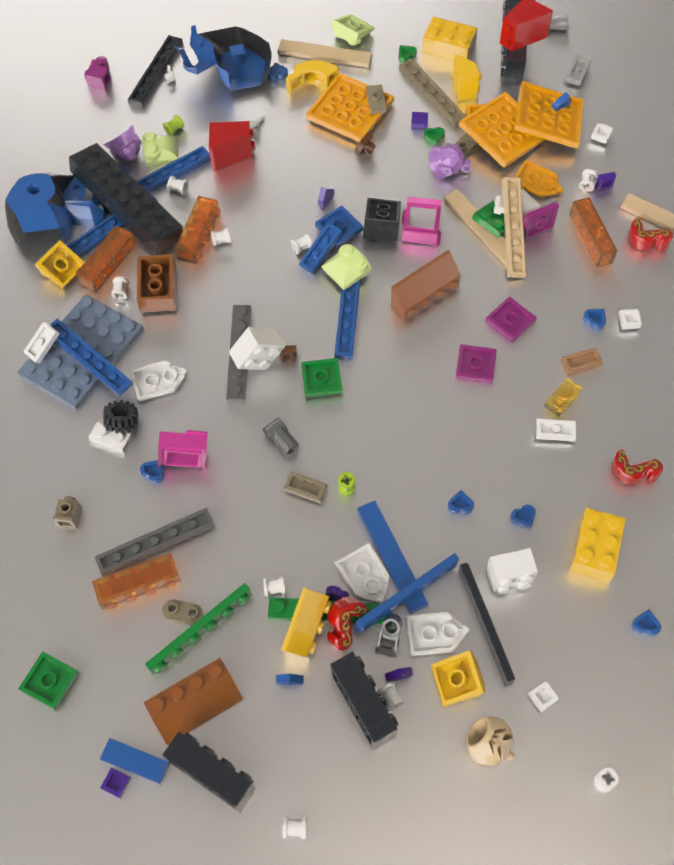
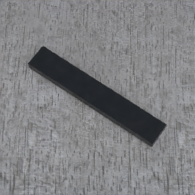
M171 35L167 36L127 99L128 104L143 108L167 70V65H170L178 52L174 45L182 46V38Z
M460 564L458 572L505 687L510 686L515 681V676L469 564Z

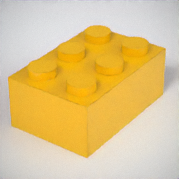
M433 16L423 36L422 52L454 60V54H459L469 59L476 43L478 28Z
M585 508L580 519L569 571L610 582L616 571L626 518Z

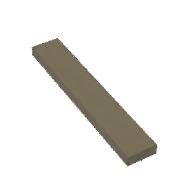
M413 59L400 64L399 70L454 128L458 127L460 120L466 117L461 109Z

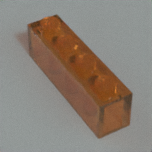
M198 196L174 249L177 260L197 264L199 258H202L203 248L205 244H208L209 234L214 230L216 218H219L221 213L218 200Z
M590 197L573 201L569 215L596 267L612 264L618 250Z
M118 226L109 231L107 237L97 246V249L87 258L82 267L76 271L75 277L78 285L96 294L136 245L133 233Z
M169 553L92 581L98 604L102 609L109 610L117 607L120 603L135 601L139 596L154 594L158 589L164 587L171 588L180 582L181 579L173 556Z

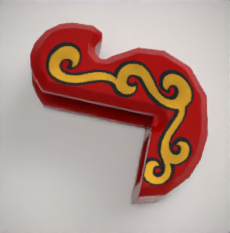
M637 217L632 221L628 231V239L631 245L643 251L649 250L654 246H657L658 251H664L668 249L673 238V233L668 229L643 230L641 217Z
M623 449L617 451L611 464L613 474L617 480L629 486L639 484L644 477L647 478L648 483L655 482L663 471V464L657 459L630 465Z
M344 597L333 603L327 616L328 623L334 628L332 632L329 631L327 633V639L333 646L341 651L351 647L353 644L351 617L368 613L367 606L354 597Z

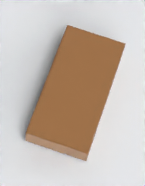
M596 347L561 358V363L568 376L602 366L603 364Z

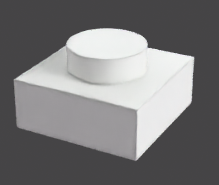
M598 123L591 139L607 144L613 128Z
M638 309L620 310L619 319L622 329H637L641 327L642 323Z
M547 681L528 693V696L540 713L559 701L558 696Z

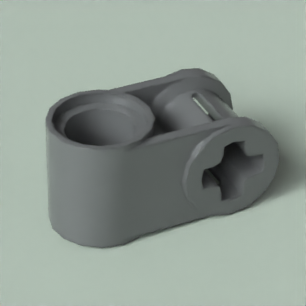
M391 613L385 617L375 648L376 653L381 651L396 657L402 628V619L399 615ZM387 622H395L397 628L390 629L387 626Z

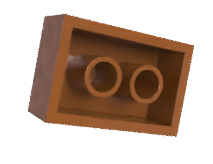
M173 254L138 256L137 303L141 313L176 310V263Z

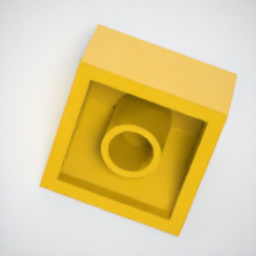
M454 54L452 81L457 102L476 100L477 93L480 92L479 81L482 78L481 71H478L476 63L459 54Z

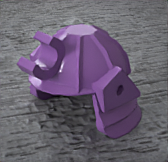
M132 125L120 136L103 145L110 149L109 151L116 160L132 161L138 155L142 141L135 133L134 126Z
M456 144L435 145L429 152V165L437 179H444L446 176L458 174L461 170L469 173L471 160L464 159L465 155L460 145Z

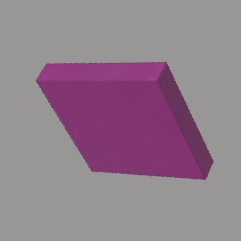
M557 202L525 214L523 223L524 240L553 229L559 208Z
M509 296L486 317L485 322L513 343L536 321L537 317Z
M460 344L455 379L492 384L497 349Z

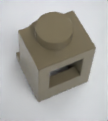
M72 496L58 499L55 516H53L52 520L57 527L77 528L82 506Z

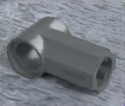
M276 418L263 428L266 437L271 442H275L286 456L296 452L299 443L288 432L285 423L280 418Z

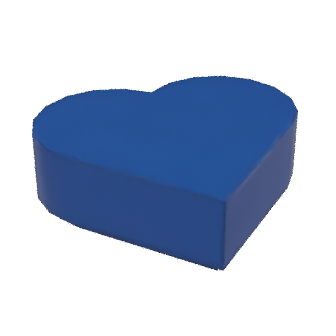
M276 62L270 67L268 79L272 81L285 79L288 76V69Z
M565 92L553 102L552 108L555 111L566 108L571 103L569 94Z
M586 310L583 316L584 322L591 324L595 330L603 329L606 324L605 310Z
M157 460L141 465V475L144 478H149L152 483H160L164 479L163 465L157 468Z
M460 490L449 500L447 507L453 514L460 512L469 514L473 511L474 502Z
M524 505L521 509H514L512 511L510 520L513 524L530 530L536 510L531 505Z
M648 609L633 620L632 628L639 634L646 633L649 636H656L661 631V624L650 609Z
M297 674L276 675L277 685H303L304 676Z

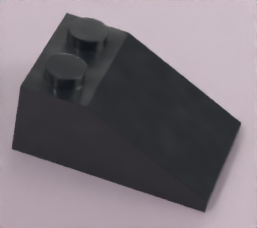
M367 198L363 238L369 241L397 242L401 201Z

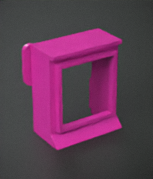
M407 197L406 209L403 210L402 242L440 245L441 231L438 228L442 200ZM410 208L436 209L434 229L409 227Z
M187 430L186 433L160 431L157 468L164 464L195 468L201 466L204 469L208 433Z

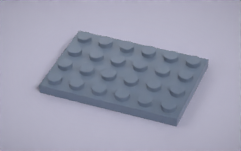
M87 294L82 297L61 321L112 365L118 361L144 329L140 323ZM56 342L53 343L40 363H36L29 358L17 372L23 379L76 410L100 382L97 377Z

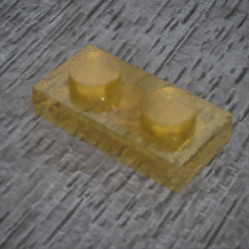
M567 378L545 402L544 407L560 417L582 392L583 388Z

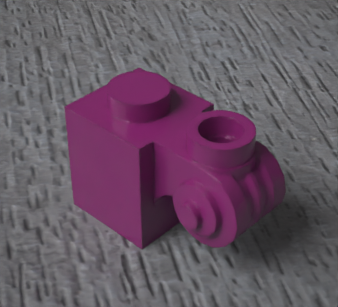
M105 56L92 59L88 70L85 71L84 77L88 87L106 91L111 82L110 68Z

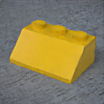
M303 587L281 650L306 658L309 656V653H314L317 642L314 641L316 633L321 634L325 623L321 619L324 613L328 614L332 603L328 601L330 596Z

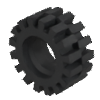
M115 400L113 404L109 402L108 406L105 405L103 409V424L105 428L109 429L110 432L115 430L116 434L119 431L125 434L126 430L128 433L131 432V429L134 430L138 425L137 406L134 403L130 404V401L127 400L125 403H123V400H120L118 403Z

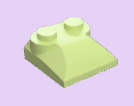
M352 14L334 19L332 23L333 32L336 34V37L344 39L354 46L360 44L362 37L375 29L374 26Z
M148 132L142 136L143 152L147 167L165 165L179 159L175 135L158 136L156 133Z
M351 244L341 246L339 253L322 265V269L343 290L371 272V266L366 257Z

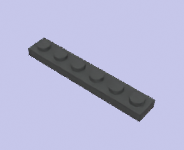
M233 305L230 350L245 330L251 326V305ZM230 353L226 401L227 403H246L248 370L238 369Z
M206 507L95 556V560L101 575L106 576L210 530L215 525Z

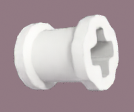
M586 169L582 172L583 179L579 184V188L584 192H591L595 187L594 180L597 178V172L592 169Z
M170 176L167 190H174L182 195L187 193L189 187L188 180L182 181Z
M228 228L218 232L211 231L214 246L226 242L228 244L231 243Z
M305 234L300 239L291 240V245L296 255L300 254V251L307 248L310 249L313 244L308 234Z
M115 277L113 279L114 290L111 292V295L116 300H125L127 298L126 288L129 285V280L125 277Z
M283 576L271 580L263 578L265 597H268L269 594H285Z
M393 682L377 690V694H382L387 703V711H391L404 703L403 698H400L394 689L395 684Z
M604 768L594 777V785L602 792L610 791L619 781L618 774L611 768ZM605 775L607 780H610V783L606 784V781L602 779V777Z
M284 816L283 838H287V836H301L302 839H306L307 817H303V819H289L288 816Z

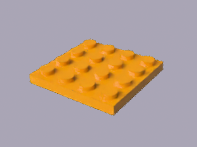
M338 73L306 113V119L359 142L368 132L372 131L384 113L370 114L366 86L369 85ZM384 92L386 108L388 110L394 102V96Z
M522 81L519 90L514 130L577 149L580 144L583 99L569 95L571 103L566 108L555 111L552 108V104L564 93Z
M504 92L459 122V126L504 168L546 140L514 130L518 103L507 92Z

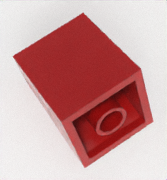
M521 0L503 18L499 44L514 51L546 39L549 34L553 10L535 0Z
M250 121L209 122V153L213 171L253 157V150L256 147L255 140H252L254 138V128H250Z

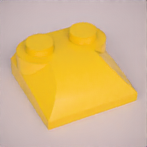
M60 240L35 264L43 276L49 277L62 289L87 265Z
M469 650L431 664L444 707L470 698H478L486 693L483 676L472 651Z

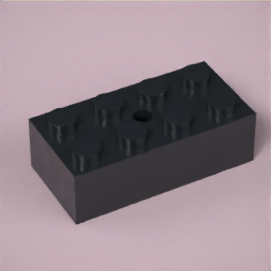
M352 651L330 664L331 676L374 751L396 738L397 726L399 724L393 713L389 715L387 712V703L382 694H377L375 690L376 684L372 676L366 675L365 665L361 657H356Z
M178 732L162 755L169 763L241 813L256 791L252 777L242 770L237 773L235 771L236 768L233 767L234 765L227 759H217L218 756L215 754V751L206 745L200 747L197 739L188 732L185 735Z

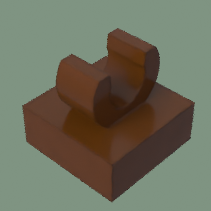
M368 132L359 141L355 151L360 154L364 150L366 154L370 155L376 147L371 142L374 136Z
M285 345L284 349L280 352L283 353L280 357L281 362H284L286 355H290L291 362H294L295 357L293 353H297V345Z

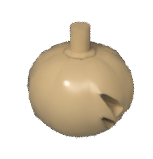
M492 716L482 717L470 727L466 736V745L469 755L476 763L496 766L505 759L512 761L515 757V754L510 751L514 743L512 730L503 719Z

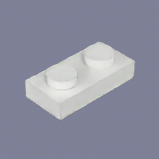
M43 322L24 350V353L34 362L40 363L60 333L48 323Z
M537 419L536 439L575 442L576 421Z
M97 422L88 438L92 442L124 453L132 439V435L128 432L122 434V431L116 434L115 430L110 432L109 429L105 428L104 424Z

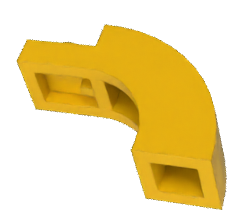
M320 60L299 63L294 66V73L286 77L287 90L292 93L302 85L310 82L321 83L328 87L338 75L339 68L334 64Z

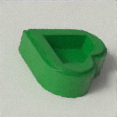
M400 45L398 55L400 62L404 63L417 56V49L414 46Z
M441 127L427 128L424 131V139L433 145H438L445 137V130Z

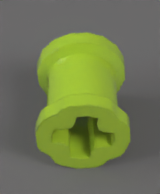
M177 114L169 122L163 123L164 130L170 136L174 135L176 130L182 129L185 126L183 120Z
M343 472L338 477V490L342 495L349 496L355 491V477L350 472Z

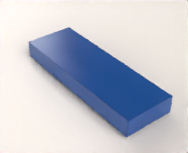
M328 222L300 261V267L314 274L343 234V230Z
M109 738L100 757V760L160 785L170 765L168 761Z

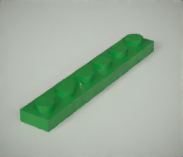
M246 583L242 584L147 661L145 665L152 675L163 672L169 662L180 658L184 654L186 648L190 645H196L201 640L202 635L207 631H213L218 626V622L223 618H229L234 613V609L239 605L246 604L252 595Z
M269 597L268 620L291 621L299 599ZM363 603L367 606L369 612L380 605L378 603ZM324 613L321 621L328 623V614ZM367 613L351 617V625H356V621ZM385 617L373 626H382ZM387 622V626L392 627V622Z

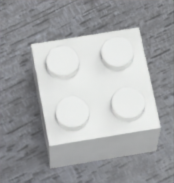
M248 327L229 353L238 369L266 370L274 359L280 355L285 344L276 329Z
M531 548L491 556L486 567V574L492 594L497 592L498 594H506L511 589L516 588L519 590L527 589L532 585L538 572Z

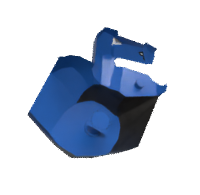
M196 25L191 26L189 44L198 59V63L195 66L191 64L184 48L174 45L175 49L179 50L183 67L186 71L198 75L216 65L220 79L230 91L261 86L270 70L272 52L269 42L241 27L234 26L198 34Z
M34 173L21 177L11 188L5 199L7 226L17 245L19 244L20 237L25 232L59 228L66 245L73 234V225L95 227L105 220L104 205L94 195L91 200L84 199L86 187L74 175Z

